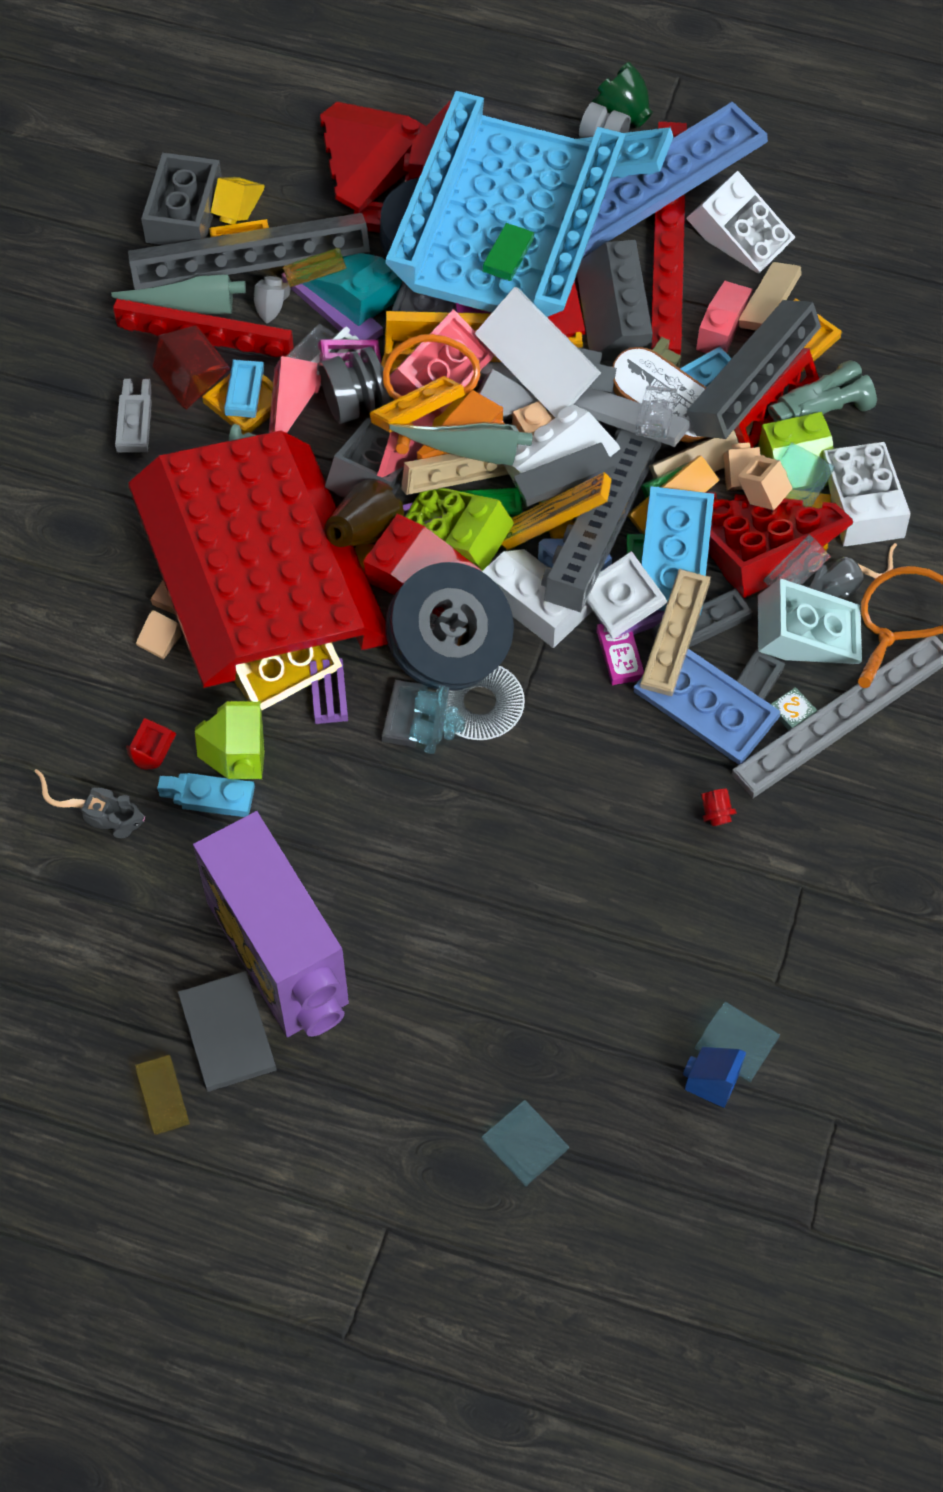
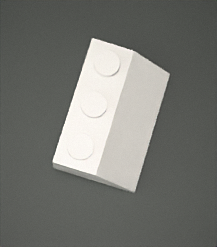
M573 404L562 409L558 416L550 423L539 427L534 432L531 446L517 445L513 466H504L514 482V476L600 442H602L610 457L620 450V447L589 411ZM550 497V498L545 499V500L540 501V502L543 503V502H545V501H547V500H549V499H551V498H553V497Z
M525 549L504 551L482 572L488 575L503 591L510 605L513 617L554 648L593 611L586 601L580 613L544 601L546 587L541 586V582L547 566Z

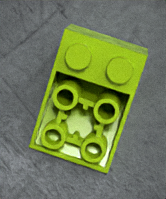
M446 488L420 492L405 516L428 528L482 571L490 564L514 524L500 500ZM433 519L432 521H430V523L427 522V524H426V523L424 522V521Z

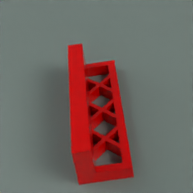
M809 348L801 350L734 429L739 443H750V447L753 448L759 442L762 425L775 422L770 414L764 420L766 407L770 402L772 403L771 405L777 403L778 398L783 396L784 388L788 384L789 393L793 389L811 384L819 379ZM804 368L807 377L799 383L801 372ZM754 421L751 435L748 437L746 427Z

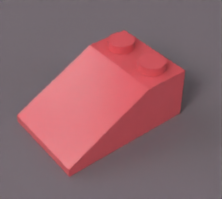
M454 309L430 333L449 337L467 346L479 360L480 371L495 356ZM421 342L390 374V383L394 391L401 396L442 376L465 387L473 376V365L467 356L452 346L438 342ZM452 402L430 412V414L435 415L434 419H436Z

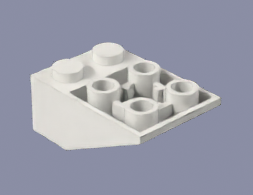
M738 171L722 183L686 218L707 242L758 274L795 238Z
M885 442L824 450L823 456L831 501L836 503L853 519V524L839 534L843 547L905 538L910 511Z

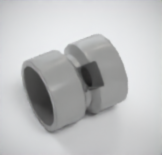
M591 102L583 115L579 128V137H594L597 127L628 133L631 117L616 110L609 114L605 106Z

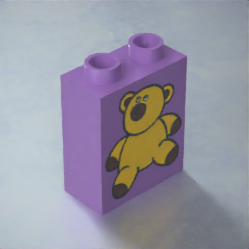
M258 811L194 843L193 847L207 904L286 1037L288 1038L304 1029L308 1036H317L336 1026L345 1014L342 1007L349 1004L342 947Z

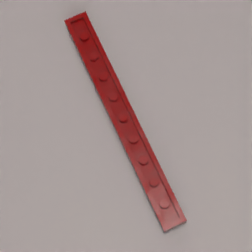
M658 122V129L670 127L674 138L687 130V123ZM685 194L656 211L654 222L651 314L653 335L651 350L654 349L660 338L663 337L670 340L669 350L678 355H681Z

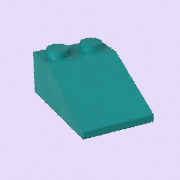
M364 253L317 260L295 275L296 280L358 326L394 304L402 284V280L386 264L385 259Z

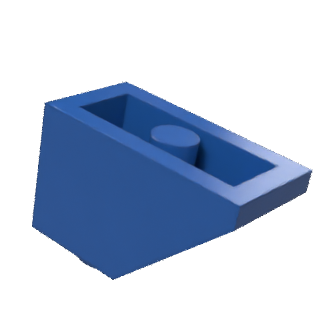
M702 1047L698 1057L691 1056L684 1069L683 1076L688 1078L685 1090L725 1108L739 1077L746 1052L740 1049Z

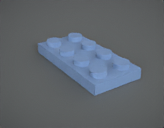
M690 649L687 651L672 697L642 689L640 687L642 677L634 686V692L738 765L746 760L778 720L781 713L774 706Z

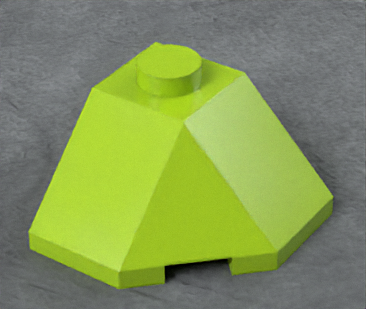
M227 701L218 708L217 714L210 720H204L195 727L197 757L227 779H262L265 751L261 701Z

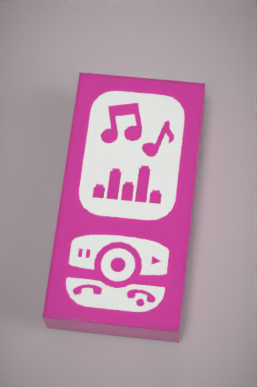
M598 624L597 633L611 684L616 685L639 681L644 674L633 632H628L613 639L604 625Z

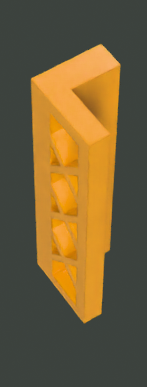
M386 311V360L394 350L392 349V341H406L412 337L430 334L449 313ZM458 313L475 332L491 315L488 313ZM420 343L413 344L403 350L395 360H405ZM494 356L489 362L501 361L496 356Z

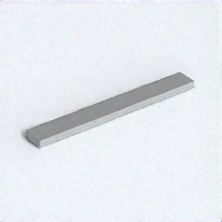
M488 362L480 371L479 379L482 381L494 369L526 388L502 362ZM587 388L574 403V405L589 411L598 421L673 447L677 445L689 429L688 419L602 390Z
M936 636L925 637L878 669L869 688H862L859 684H856L732 769L731 775L752 799L941 669L943 667V643Z

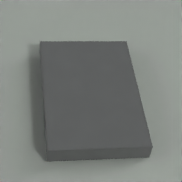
M246 971L178 992L207 1092L277 1070Z

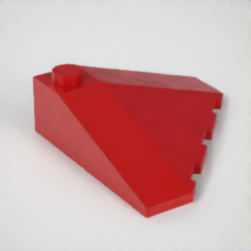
M336 102L320 114L321 126H325L327 132L324 133L326 153H331L332 157L329 160L331 178L336 179L337 186L334 187L335 199L357 212L363 210L408 173L404 171L405 154L411 153L413 140L426 126L406 115L342 102Z
M705 492L714 494L708 553L727 581L744 598L771 586L853 524V519L836 503L823 502L822 508L818 509L805 507L803 500L784 498L775 510L751 505L746 495L736 494L734 500L728 501L725 499L718 500L715 492Z

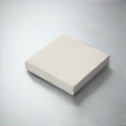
M632 551L600 572L587 599V603L613 639L668 603L665 596Z

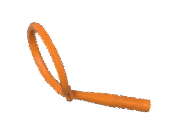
M434 334L419 335L399 344L390 353L382 372L383 385L389 396L395 400L402 397L394 391L390 383L389 373L394 360L403 350L413 344L438 342L458 349L469 358L473 365V376L471 381L464 387L465 395L460 398L466 397L476 387L481 375L479 360L467 346L449 337ZM399 434L396 451L399 454H406L409 450L411 439Z
M904 566L883 573L869 585L861 601V616L866 627L879 635L880 643L871 654L858 679L860 687H870L882 663L886 648L891 646L895 640L931 637L943 633V625L931 629L891 632L887 628L876 626L872 623L868 614V602L872 593L881 583L896 575L918 574L927 576L943 585L942 575L926 568Z

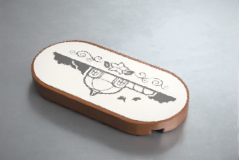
M634 347L627 349L618 355L612 367L617 368L616 376L613 379V390L617 396L688 420L687 409L707 388L663 356L648 348ZM689 420V429L680 441L686 443L702 442L710 437L696 436Z

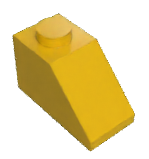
M240 177L218 178L210 213L220 215L219 220L229 224L248 220L264 191L265 185Z

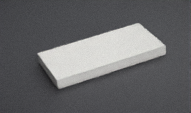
M517 287L510 291L474 333L555 418L562 409L573 405L601 374L583 353Z

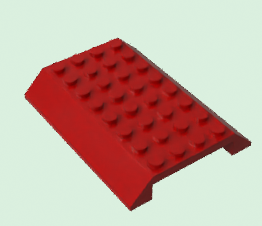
M282 430L159 455L128 482V487L203 688L235 681L236 665L353 637L357 638L361 650L388 644L385 619L354 547H337L326 537L325 523L337 507L329 489L325 488L326 482L309 444Z

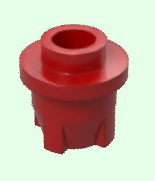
M727 788L701 794L705 815L702 816L704 822L711 821L712 827L732 822L730 816L737 813L736 809H732Z

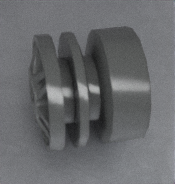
M372 347L362 348L360 356L356 351L350 352L348 368L340 356L319 362L318 368L319 375H321L323 392L332 416L338 424L358 419L360 415L359 403H361L369 415L373 410H376L375 405L377 408H380L390 403L389 394L383 385V367Z

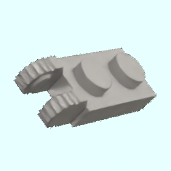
M124 379L122 395H119L115 440L116 451L148 452L152 406L150 379H143L141 395H132L133 383L131 379Z

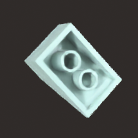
M780 578L758 595V652L783 660L859 664L862 662L860 605Z

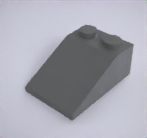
M367 418L334 456L325 488L345 498L356 484L367 479H375L389 484L393 488L391 490L392 493L395 495L402 483L404 466L385 477L377 476L390 433L371 423V419Z

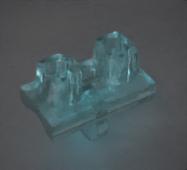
M440 685L436 693L419 690L415 698L414 711L428 714L430 717L429 721L414 718L410 728L409 739L425 744L424 752L435 753L436 744L441 742L443 731H445V739L453 740L455 733L465 730L466 720L457 715V707H449L448 713H446L449 687Z

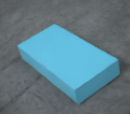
M233 360L224 408L226 416L256 418L264 372L263 362Z

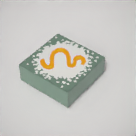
M796 687L771 704L781 711L778 720L788 731L817 712V709Z

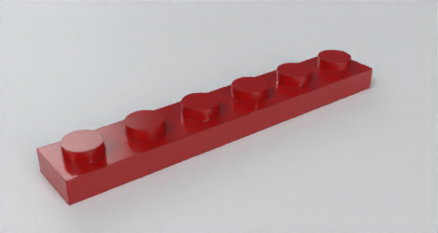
M116 299L113 307L117 327L129 331L136 330L152 333L157 336H169L185 341L207 343L216 347L223 346L239 349L244 352L267 354L272 357L284 356L291 358L294 351L292 330Z

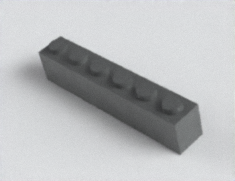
M782 300L687 409L686 412L696 436L727 439L821 328L813 302Z

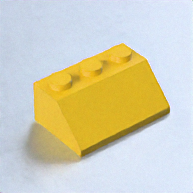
M332 643L236 665L235 683L248 701H261L262 711L311 685V682L324 678V675L337 671L342 664ZM323 660H329L330 666L323 669ZM310 661H316L317 673L311 676Z

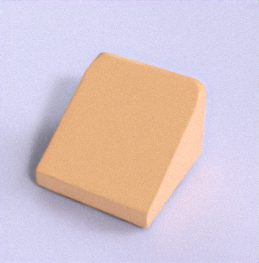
M152 610L137 639L136 646L164 660L181 637L180 626L176 621Z

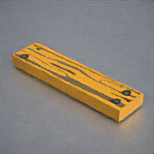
M605 472L511 518L514 524L502 545L507 550L512 549L608 502L612 479Z

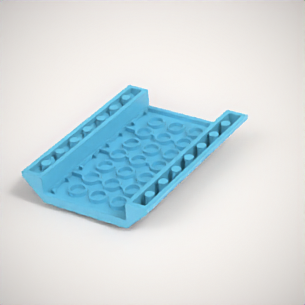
M455 91L386 257V264L413 292L493 312L510 291L517 287L546 317L561 312L566 306L626 134L597 127L593 140L590 143L484 116L483 97ZM506 223L534 232V240L511 281L483 272V264Z

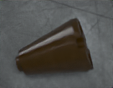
M367 479L356 484L326 521L325 534L327 539L337 547L376 543L397 514L404 516L401 499L395 497L391 491L393 488L389 484L380 480Z

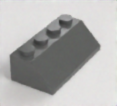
M636 240L606 242L582 259L576 275L588 350L602 352L601 361L615 360L620 353L634 347L651 349L653 335Z

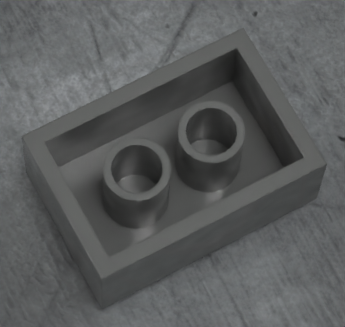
M162 152L141 218L146 243L166 245L207 238L214 215L210 212L217 180L222 178L219 160Z

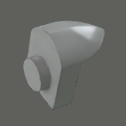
M267 276L255 285V307L265 323L271 322L278 315L283 301L290 295L291 284L283 283L282 278Z

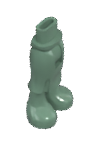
M849 360L839 364L833 373L823 375L817 381L793 389L786 395L779 397L777 403L768 407V412L773 420L777 422L822 412L824 415L829 411L842 409L843 405L849 402H853L860 411H868L876 406L877 395L871 378L868 375L862 376L861 366L857 362Z

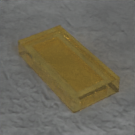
M340 248L283 267L289 287L347 269Z
M170 1055L135 1065L154 1134L157 1135L189 1125V1119Z

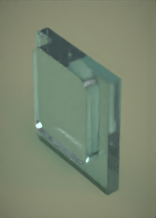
M791 442L780 460L793 488L785 499L803 500L805 507H812L834 471L835 466Z
M724 1002L695 1048L701 1051L702 1047L740 1049L745 1051L746 1056L739 1076L751 1082L776 1044L780 1034Z
M526 1100L482 1136V1140L525 1186L531 1183L569 1149V1146Z

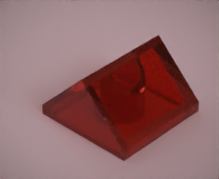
M198 326L159 335L153 368L182 407L187 410L230 367Z

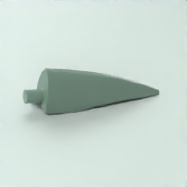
M228 274L198 276L182 282L154 288L111 293L112 297L116 299L193 313L232 314L233 294L246 293L245 281L231 282Z
M482 422L469 425L438 427L389 424L390 430L436 450L468 459L513 466L517 445L531 446L533 439L532 433L519 432L515 425Z

